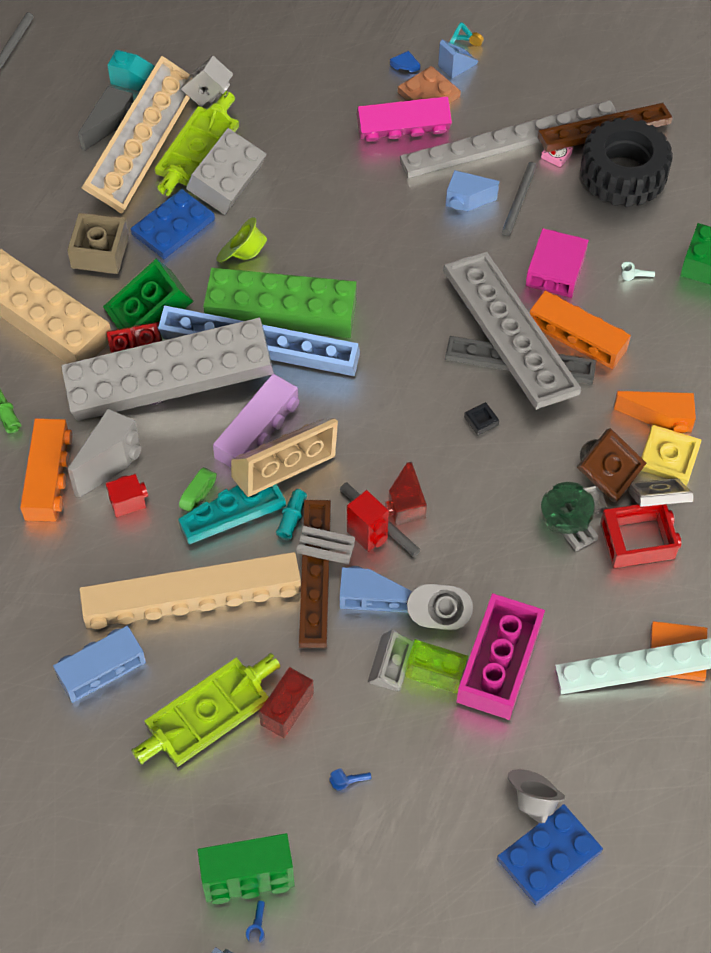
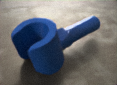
M337 769L331 772V777L329 778L333 788L340 791L351 783L371 780V773L346 776L343 769Z
M264 901L257 902L253 925L249 926L246 930L248 941H250L251 932L256 929L261 932L259 943L265 938V933L262 929Z

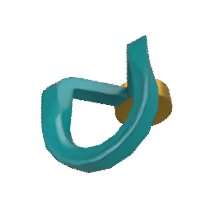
M460 22L450 43L454 44L455 40H466L474 46H481L484 38L477 32L471 33L466 25ZM460 29H462L466 35H458Z

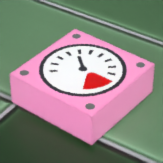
M568 147L546 152L544 149L541 159L561 168L572 154L573 148Z

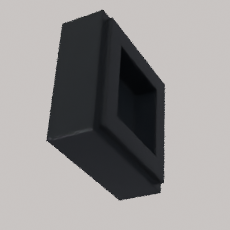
M486 402L464 413V418L477 436L499 425L500 420Z

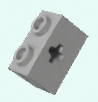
M211 56L190 74L181 90L202 107L207 102L212 103L219 95V92L223 94L231 84L228 81L233 73L218 59Z

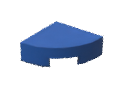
M409 51L390 59V65L396 70H399V68L409 70V72L420 70V63Z

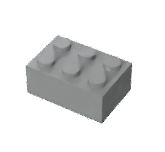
M228 128L193 172L186 189L226 215L259 171L267 154Z

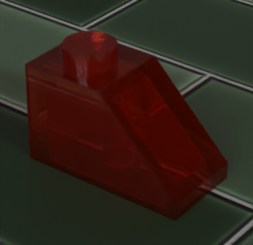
M412 462L406 463L389 490V501L385 502V507L389 510L388 517L393 516L395 525L426 518L427 504Z

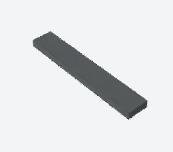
M455 336L449 337L445 360L510 371L491 342ZM558 354L578 383L593 384L597 360Z

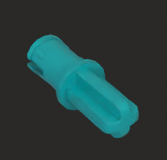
M296 489L292 492L287 507L282 510L283 517L276 530V535L282 539L291 540L297 522L302 519L301 511L304 506V500L307 499V493L301 489Z

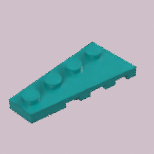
M277 484L249 497L237 485L229 491L225 489L218 493V498L210 503L204 502L179 518L178 521L188 544H192L286 507V500Z

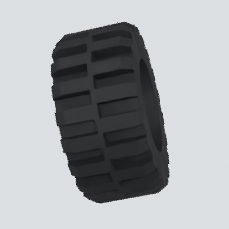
M615 118L613 122L609 120L603 122L601 126L595 127L585 140L580 168L583 183L587 188L590 187L589 191L594 196L598 195L600 200L604 202L610 201L612 205L625 204V207H631L633 204H637V206L644 204L646 200L651 201L663 191L667 183L673 159L672 147L669 141H666V136L662 132H658V128L654 125H647L646 121H634V118H627L626 120ZM616 157L631 158L639 162L641 166L624 167L610 159Z

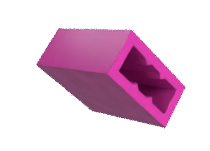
M542 228L527 272L525 286L572 298L584 263L589 240Z

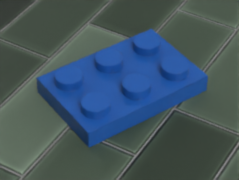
M180 189L130 229L134 237L162 259H166L214 221L215 215L183 189Z
M563 804L553 815L548 816L545 823H539L497 856V860L534 905H537L602 853L603 848L567 806Z

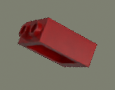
M638 504L603 510L600 524L613 568L676 558L677 552L681 548V537L679 533H675L673 526L674 515L672 510H668L667 504L640 506ZM657 520L664 545L626 551L619 526Z

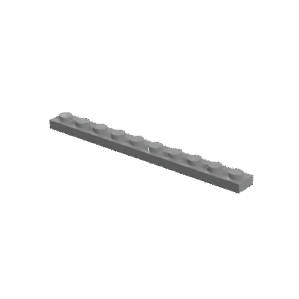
M611 100L404 154L400 156V163L407 178L541 143L538 139V131L618 112Z

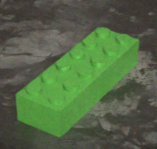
M211 268L203 306L204 313L241 321L260 318L262 325L313 335L351 338L356 306L357 281Z

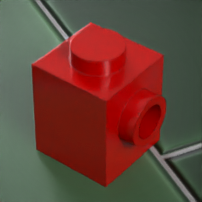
M136 474L121 476L117 480L105 483L116 517L146 508L144 498L148 497L147 489L144 482L139 483Z

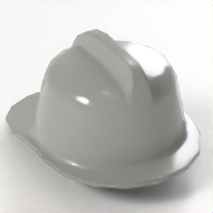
M423 584L415 588L409 595L407 610L411 619L420 626L455 630L465 626L471 619L473 602L469 594L461 588L439 584Z
M522 769L512 770L508 773L509 782L517 790L518 808L539 823H545L548 816L554 814L558 802L565 800V795L558 791L549 780L538 773Z

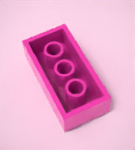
M492 593L458 688L456 703L510 720L543 622L544 609Z

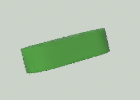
M205 467L201 468L182 494L179 507L190 512L200 506L214 486L217 474Z

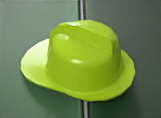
M255 217L248 219L237 234L221 249L216 258L217 262L226 261L231 256L242 260H249L260 252L267 238L256 227L257 220Z

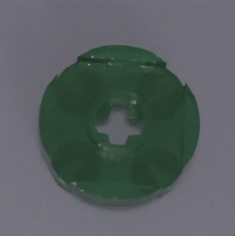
M562 482L553 486V489L548 493H545L541 502V512L543 520L551 531L573 534L585 531L589 527V523L594 517L595 504L593 496L590 492L588 493L584 490L583 486L574 482ZM565 503H571V507L575 509L566 513L560 508L565 507Z

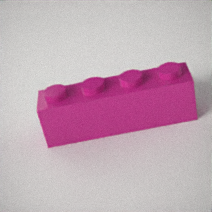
M448 97L358 106L356 113L360 140L366 139L367 142L377 141L380 137L398 139L402 135L407 134L417 137L424 135V132L442 134L447 132L452 124Z

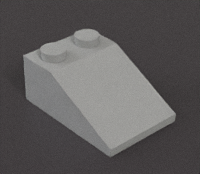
M107 409L68 467V473L76 497H82L127 469L131 462L139 457L141 446L135 420Z

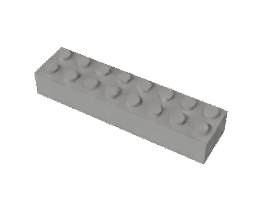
M260 318L61 365L70 413L77 421L102 416L107 409L114 412L123 411L274 374Z

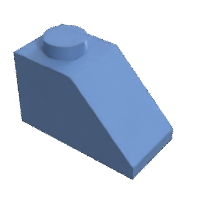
M454 170L447 189L446 206L471 211L497 200L500 181Z

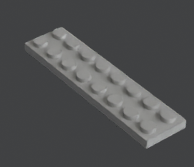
M487 252L444 264V273L536 410L580 395L582 388Z

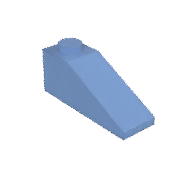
M359 566L342 567L340 609L408 613L407 601L413 591L370 569H363Z

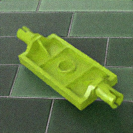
M225 91L217 102L207 109L198 106L155 167L156 175L164 177L157 186L160 193L163 195L165 193L166 196H169L177 183L187 186L193 172L228 128L236 132L239 127V120L230 118L227 114V110L235 101V97L231 92L226 96L227 91Z
M269 653L268 656L252 667L250 665L246 667L236 657L147 718L144 722L152 736L131 749L136 760L139 759L138 762L142 765L162 750L163 752L166 751L176 766L179 767L270 703L269 696L264 692L260 684L262 683L261 680L281 668L276 658L273 660L274 655Z

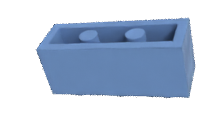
M127 625L122 629L118 628L111 631L107 637L98 642L87 644L81 651L73 655L64 656L53 667L71 702L74 703L146 663L142 648Z

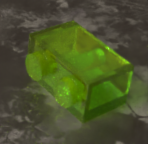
M415 639L406 663L405 677L458 694V688L467 666L468 655Z

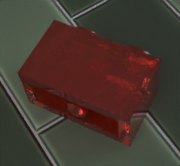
M289 667L260 709V725L285 738L314 694L313 680Z

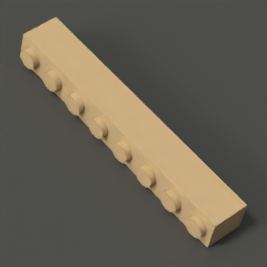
M292 552L80 587L82 614L86 629H102L107 625L118 623L126 625L142 619L156 620L161 616L172 614L179 616L187 614L189 611H210L219 606H238L243 602L249 601L263 602L269 598L279 596L292 597L297 593H301V579L296 554Z

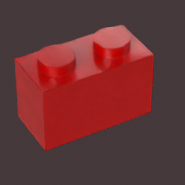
M368 490L364 491L347 505V532L352 537H356L355 540L367 552L375 546L380 547L388 537L389 510Z

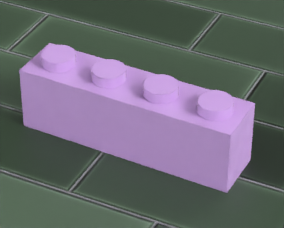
M275 374L271 375L213 444L215 459L231 467V459L256 449L262 444H267L275 429L279 430L282 427L285 417L290 412H294L298 407V387Z

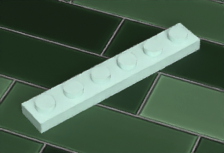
M711 638L555 665L560 693L567 694L711 669Z

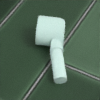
M632 262L622 263V277L625 281H631L635 276L655 277V271L635 269Z

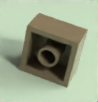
M79 213L67 249L71 268L118 274L129 238L126 219Z

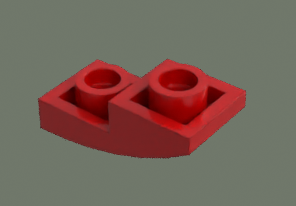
M159 322L107 331L110 352L114 353L162 341V336L158 329Z

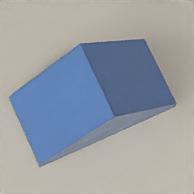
M443 39L441 40L438 66L451 78L458 76L479 62L466 49Z

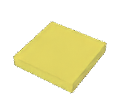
M652 424L641 456L647 464L641 471L665 479L678 478L684 485H687L702 440Z

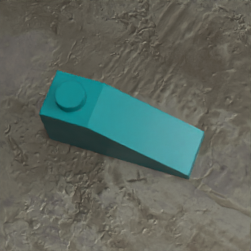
M120 50L114 52L107 65L112 85L139 92L155 67L136 54Z

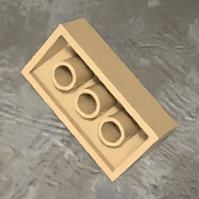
M335 418L317 420L289 434H284L267 444H262L245 454L238 455L236 458L231 459V477L249 497L335 457L338 421Z

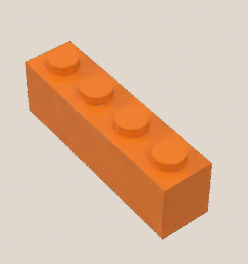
M546 290L530 309V315L543 333L611 369H614L628 349L630 334Z
M35 418L20 506L25 521L56 522L57 512L62 511L63 500L60 492L66 486V475L63 472L64 467L69 465L67 445L72 444V430H68L66 419Z

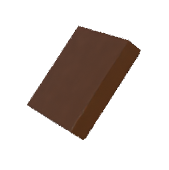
M609 428L606 429L577 468L612 502H617L647 463Z

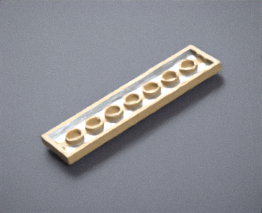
M160 57L82 186L83 190L122 214L190 99L181 90L190 74L165 57Z

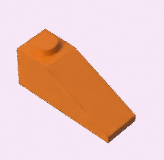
M617 391L614 402L615 410L649 425L653 424L682 434L692 432L696 420L694 393Z

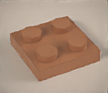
M432 66L398 86V94L407 101L448 97L450 104L460 98L461 90Z

